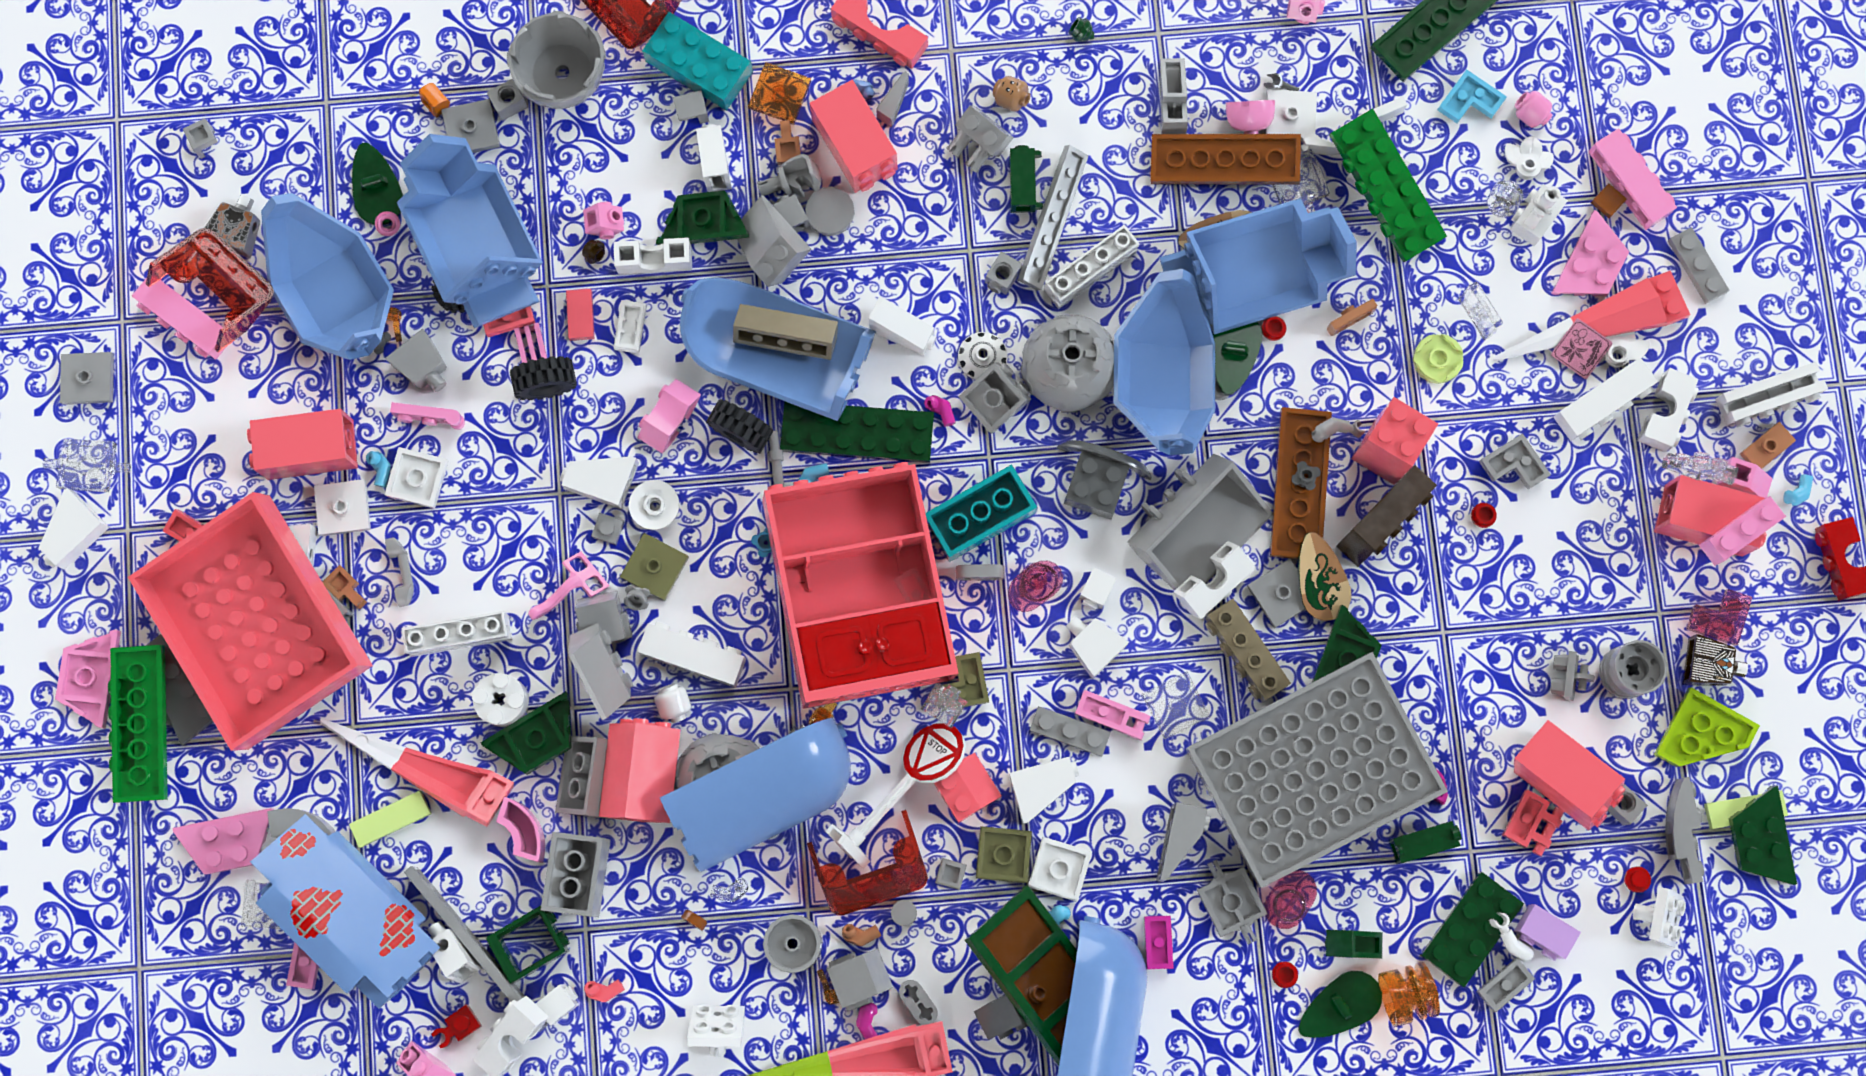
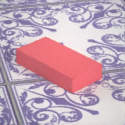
M566 290L569 340L595 339L592 290Z

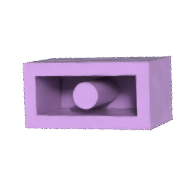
M1536 904L1528 905L1514 930L1515 933L1520 935V941L1531 947L1534 944L1543 949L1541 953L1553 961H1556L1557 958L1566 959L1581 933Z

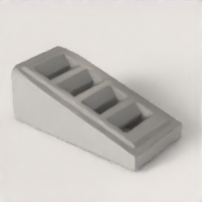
M903 72L876 108L877 118L890 127L895 123L909 85V74L907 72Z

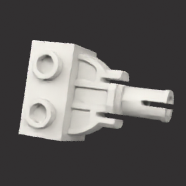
M1543 184L1538 191L1533 188L1525 199L1528 203L1524 210L1519 208L1511 219L1515 223L1510 230L1533 246L1543 237L1568 201L1561 196L1560 190L1555 186L1547 187Z

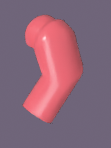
M619 979L608 986L596 983L595 981H589L584 986L587 997L603 1003L625 990Z

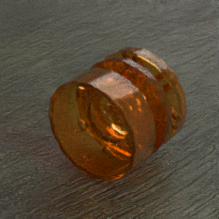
M1424 962L1416 963L1414 968L1411 965L1405 966V979H1403L1398 969L1378 974L1382 1001L1388 1018L1394 1027L1412 1023L1413 1010L1420 1020H1425L1427 1013L1432 1018L1439 1016L1438 990Z

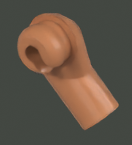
M847 924L842 928L843 938L847 942L859 947L882 936L876 925L866 930H861L852 924Z

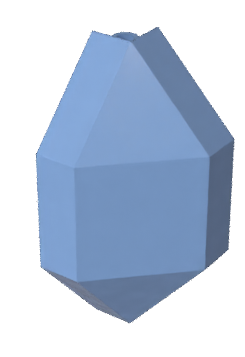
M293 193L271 196L261 210L268 287L299 340L304 345L348 360L369 356L381 342L394 289L360 232Z
M1184 269L1160 272L1114 334L1113 403L1159 451L1170 456L1194 453L1215 412V341L1195 277Z

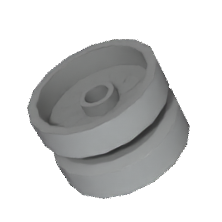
M793 914L782 916L772 922L765 932L763 941L765 956L771 965L780 971L788 973L805 971L814 965L821 955L823 944L821 933L815 923L804 916ZM792 938L796 939L798 943L795 949L788 947V941H791Z

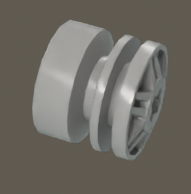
M1635 640L1613 648L1606 653L1599 665V676L1602 685L1610 694L1622 699H1632L1653 692L1663 684L1667 676V662L1664 654L1656 645L1648 641Z

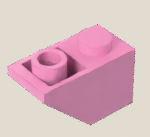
M1731 457L1722 463L1716 484L1767 498L1773 478L1758 465Z
M413 1041L402 1051L400 1058L396 1062L408 1076H456L445 1063Z

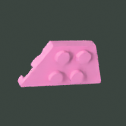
M1594 210L1591 213L1551 294H1574V296L1591 294L1593 296L1605 297L1609 294L1629 254V250L1598 211Z
M112 630L106 635L87 639L79 645L74 644L63 648L55 696L57 701L68 706L80 716L85 717L94 723L95 726L106 729L111 698L108 692V682L111 680L110 648L119 647L121 631Z
M269 808L175 827L173 832L205 875L252 866L250 861L262 852L261 847L265 843L268 834L266 832L269 825L267 811L274 809Z

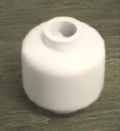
M677 683L658 689V694L655 696L654 701L660 717L664 720L671 719L672 723L686 719L685 714L692 707L686 689L678 686Z

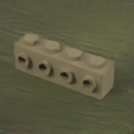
M744 304L739 305L733 324L734 343L827 360L832 359L838 334V321Z
M1231 599L1206 616L1207 623H1205L1207 630L1212 636L1217 635L1221 641L1219 646L1226 657L1231 656L1236 663L1234 666L1235 671L1242 679L1246 678L1251 685L1248 689L1256 700L1260 699L1263 703L1291 684L1234 599Z

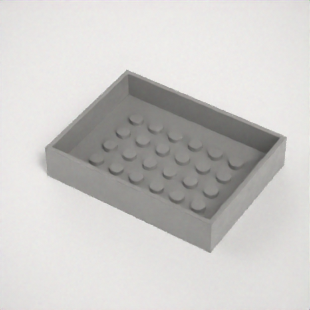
M1373 652L1186 748L1194 767L1259 888L1273 883L1448 792Z

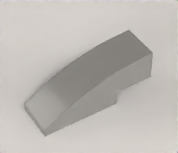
M1185 58L1160 59L1162 134L1187 133Z

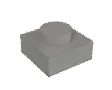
M599 513L591 537L617 545L625 522L624 520Z

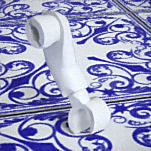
M1497 913L1503 918V924L1499 925L1494 919L1489 921L1491 926L1500 930V936L1507 951L1522 961H1530L1534 957L1533 948L1516 939L1512 929L1508 928L1510 923L1508 915Z

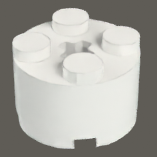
M495 673L483 678L478 683L472 694L474 709L482 720L497 727H507L526 715L529 694L525 686L517 679L504 673ZM499 696H503V697H504V699H503L504 704H503V705L498 704V701H499V700H498V697H499Z

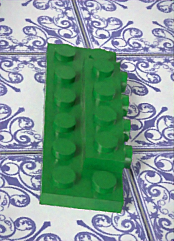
M1373 108L1329 134L1343 158L1342 163L1345 170L1353 175L1356 181V189L1361 195L1365 196L1370 213L1378 218L1381 224V232L1386 238L1389 237L1403 262L1447 237Z
M165 645L110 648L111 680L108 682V692L111 695V706L108 709V716L112 724V731L109 733L112 757L109 760V769L112 772L113 803L168 800Z

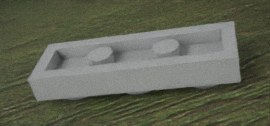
M1692 227L1668 240L1669 245L1705 304L1730 291Z
M1040 706L1037 708L1029 730L1100 757L1103 756L1111 733Z

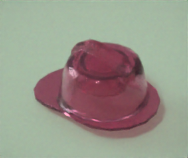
M1049 560L1033 562L1027 565L1009 586L1008 599L1010 604L1021 612H1029L1038 608L1060 590L1063 584L1061 568Z
M1296 870L1277 881L1264 903V908L1267 912L1266 917L1272 925L1280 929H1290L1297 926L1303 920L1317 896V886L1314 879L1308 873Z

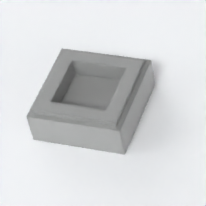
M942 858L935 883L960 890L967 865Z

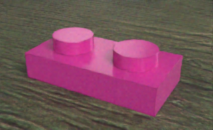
M1145 916L1146 968L1174 969L1171 916Z

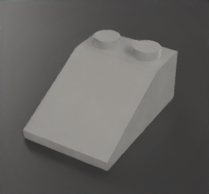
M764 195L758 198L742 218L749 232V238L737 240L751 269L767 287L783 283L810 252L811 248Z
M1179 802L1171 805L1156 878L1157 882L1166 881L1202 834L1208 831L1210 816L1206 815V808Z

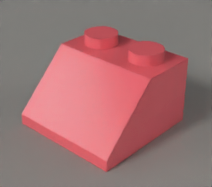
M975 753L965 757L958 768L947 778L933 783L958 824L1002 797Z

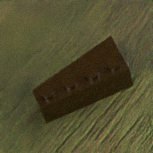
M1414 465L1336 547L1359 567L1373 552L1378 555L1388 545L1385 540L1389 536L1392 539L1397 536L1403 529L1400 524L1404 520L1409 523L1418 514L1415 508L1419 504L1424 507L1434 497L1431 492L1437 485Z

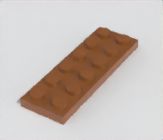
M1152 134L1151 184L1300 185L1301 134Z
M1286 407L1280 409L1270 557L1299 559L1300 547L1304 536L1308 532H1314L1322 538L1324 536L1330 437L1318 443L1313 440L1311 434L1316 426L1332 418V412ZM1301 461L1306 462L1310 467H1318L1321 471L1320 476L1315 480L1316 486L1313 490H1306V488L1292 483L1291 478L1297 472V464Z

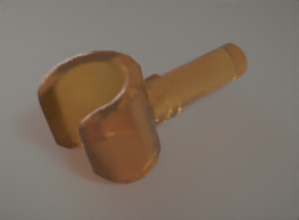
M390 307L386 321H393L396 342H401L400 321L402 314L399 309Z
M823 969L818 970L817 974L823 986L826 1002L830 1005L839 1003L835 990H830Z

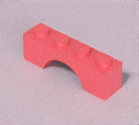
M836 0L831 7V16L837 26L840 28L846 27L853 31L854 36L859 40H867L872 43L878 52L889 54L900 66H908L913 69L928 47V36L909 24L897 30L878 28L867 16V0Z

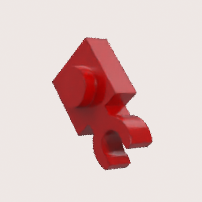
M466 1004L444 1019L448 1027L438 1028L431 1035L435 1037L443 1033L445 1041L439 1047L445 1048L451 1044L454 1036L459 1042L482 1027L470 1006Z

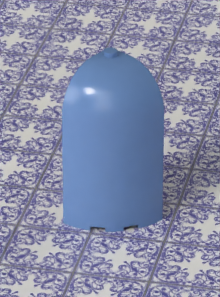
M700 279L690 288H686L681 297V302L684 303L680 317L681 338L689 355L699 366L714 375L838 421L847 405L846 397L849 392L853 393L860 375L856 374V371L861 368L863 361H866L876 331L757 286L732 279ZM744 304L838 321L837 341L832 359L827 360L734 343L733 324L739 305Z
M828 718L808 725L660 797L674 829L682 830L685 837L681 839V842L689 856L693 855L695 859L693 862L700 872L828 810L840 799L848 785L851 772L850 754L843 739L848 735L841 722L836 724L834 718Z
M1085 916L1084 921L1078 920L1077 926H1079L1078 948L1057 1076H1133L1147 988L1146 963L1140 949L1129 936L1116 928L1099 924L1100 918Z

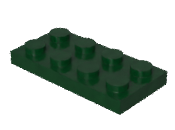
M1479 872L1420 956L1458 985L1465 987L1501 937L1500 930L1491 926L1489 920L1494 919L1499 925H1502L1504 920L1497 913H1505L1508 915L1511 923L1524 903L1485 873Z

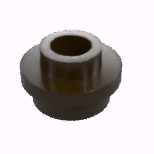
M590 240L585 244L582 255L585 257L586 262L594 264L602 260L605 255V245L603 242Z

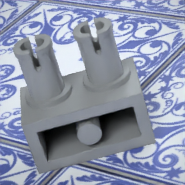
M970 105L955 124L959 128V133L946 149L959 158L971 140L978 143V148L968 161L965 162V165L978 173L989 156L999 157L1014 137L978 107Z

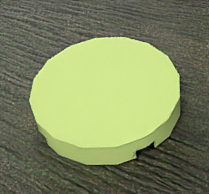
M1444 334L1429 335L1421 340L1413 355L1414 367L1420 377L1436 384L1446 383L1455 378L1462 369L1464 362L1461 346L1455 339Z

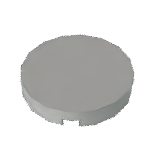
M824 187L814 192L807 200L805 208L811 228L825 236H835L846 231L855 215L853 201L850 196L842 189L835 187Z

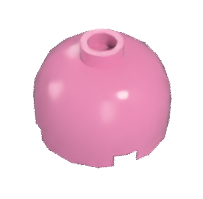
M1275 100L1226 102V115L1230 126L1237 131H1244V134H1259L1258 131L1267 129L1274 119Z

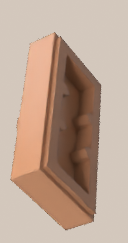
M1372 298L1356 308L1354 305L1346 308L1341 312V317L1330 322L1327 331L1330 336L1338 334L1373 314L1378 305Z
M1779 421L1744 449L1740 455L1745 461L1756 464L1762 469L1793 444L1796 439Z

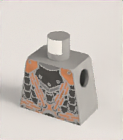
M240 195L235 206L225 202L220 203L200 235L208 243L251 258L260 226L259 218L250 212L254 200L248 196Z

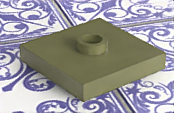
M644 533L620 578L639 588H647L650 594L666 601L689 556Z
M980 826L976 879L1028 883L1032 831Z

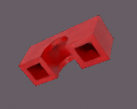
M1849 517L1815 528V541L1821 547L1824 556L1823 565L1829 571L1832 580L1831 589L1834 595L1837 596L1838 601L1866 594V566L1854 567L1848 563L1845 557L1846 548L1861 541L1854 518Z

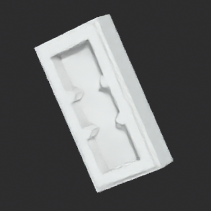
M621 300L614 350L639 353L647 308L646 303Z

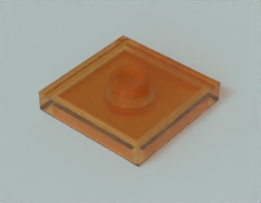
M765 62L748 104V109L782 121L790 120V124L794 125L811 84V78Z

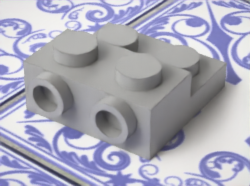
M999 362L993 363L958 396L991 434L1032 400L1028 396L1030 393L1028 387L1021 381L1017 383L1011 377L1014 372L1006 363L1002 365Z

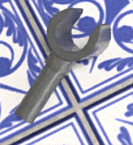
M1279 73L1267 74L1268 77L1273 79V83H1264L1267 89L1280 87L1289 91H1299L1298 87L1283 81Z

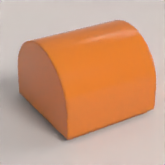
M428 83L419 89L421 102L434 117H439L442 114V109L450 106V101L434 83Z

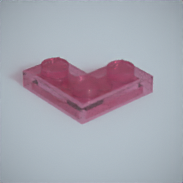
M1726 589L1719 611L1697 604L1694 605L1686 629L1737 646L1740 642L1752 597Z

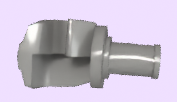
M800 154L784 162L783 166L778 168V176L757 182L760 194L764 196L783 190L787 195L794 193L800 197H805L801 187L806 185L811 187L814 192L819 191L821 175L815 161L805 154Z

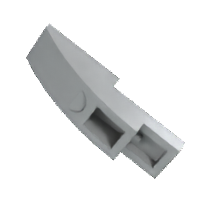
M1690 777L1676 779L1667 806L1665 825L1668 859H1679L1685 884L1703 882L1702 876H1704V867L1702 862L1698 861L1696 852L1698 850V842L1691 831L1701 828L1702 813L1696 807L1694 798L1696 797V788L1694 783L1690 781Z

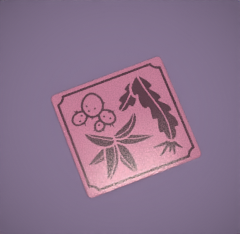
M1577 318L1553 350L1551 356L1584 379H1587L1613 343Z

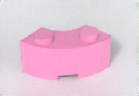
M677 379L669 386L664 385L659 392L658 397L660 399L649 415L646 414L639 423L641 430L637 438L663 454L678 436L679 432L676 430L684 418L687 420L690 418L701 394Z
M504 797L496 822L505 826L511 833L514 843L513 855L543 863L545 838L539 821L523 804Z

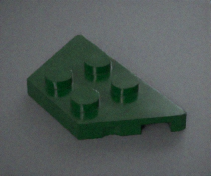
M725 190L677 196L673 210L665 221L667 226L661 238L657 237L656 245L663 244L664 239L689 238L690 244L749 238V232Z
M1344 605L1339 607L1312 683L1373 652L1376 659L1382 645Z
M566 691L480 742L481 745L526 775L532 773L572 748L569 694Z
M1772 785L1759 798H1754L1746 804L1743 810L1737 811L1729 818L1738 869L1796 885L1797 880L1779 788L1776 785Z

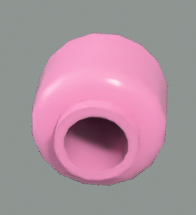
M1538 91L1523 93L1515 103L1514 107L1516 108L1515 114L1517 118L1531 128L1537 127L1540 124L1544 126L1552 117V113H1550L1552 109L1551 101Z

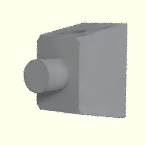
M423 328L385 358L418 389H422L428 384L434 392H438L447 384L440 375L446 370L447 366L433 341Z

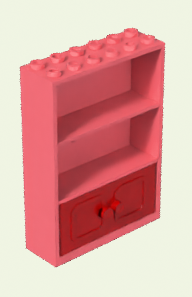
M908 462L894 464L893 468L883 469L882 466L868 469L867 473L861 474L858 471H850L844 473L843 477L839 478L827 475L818 478L816 482L808 483V480H799L793 482V486L783 487V484L769 486L768 490L764 491L762 504L802 709L952 681L959 674L915 464L908 465Z

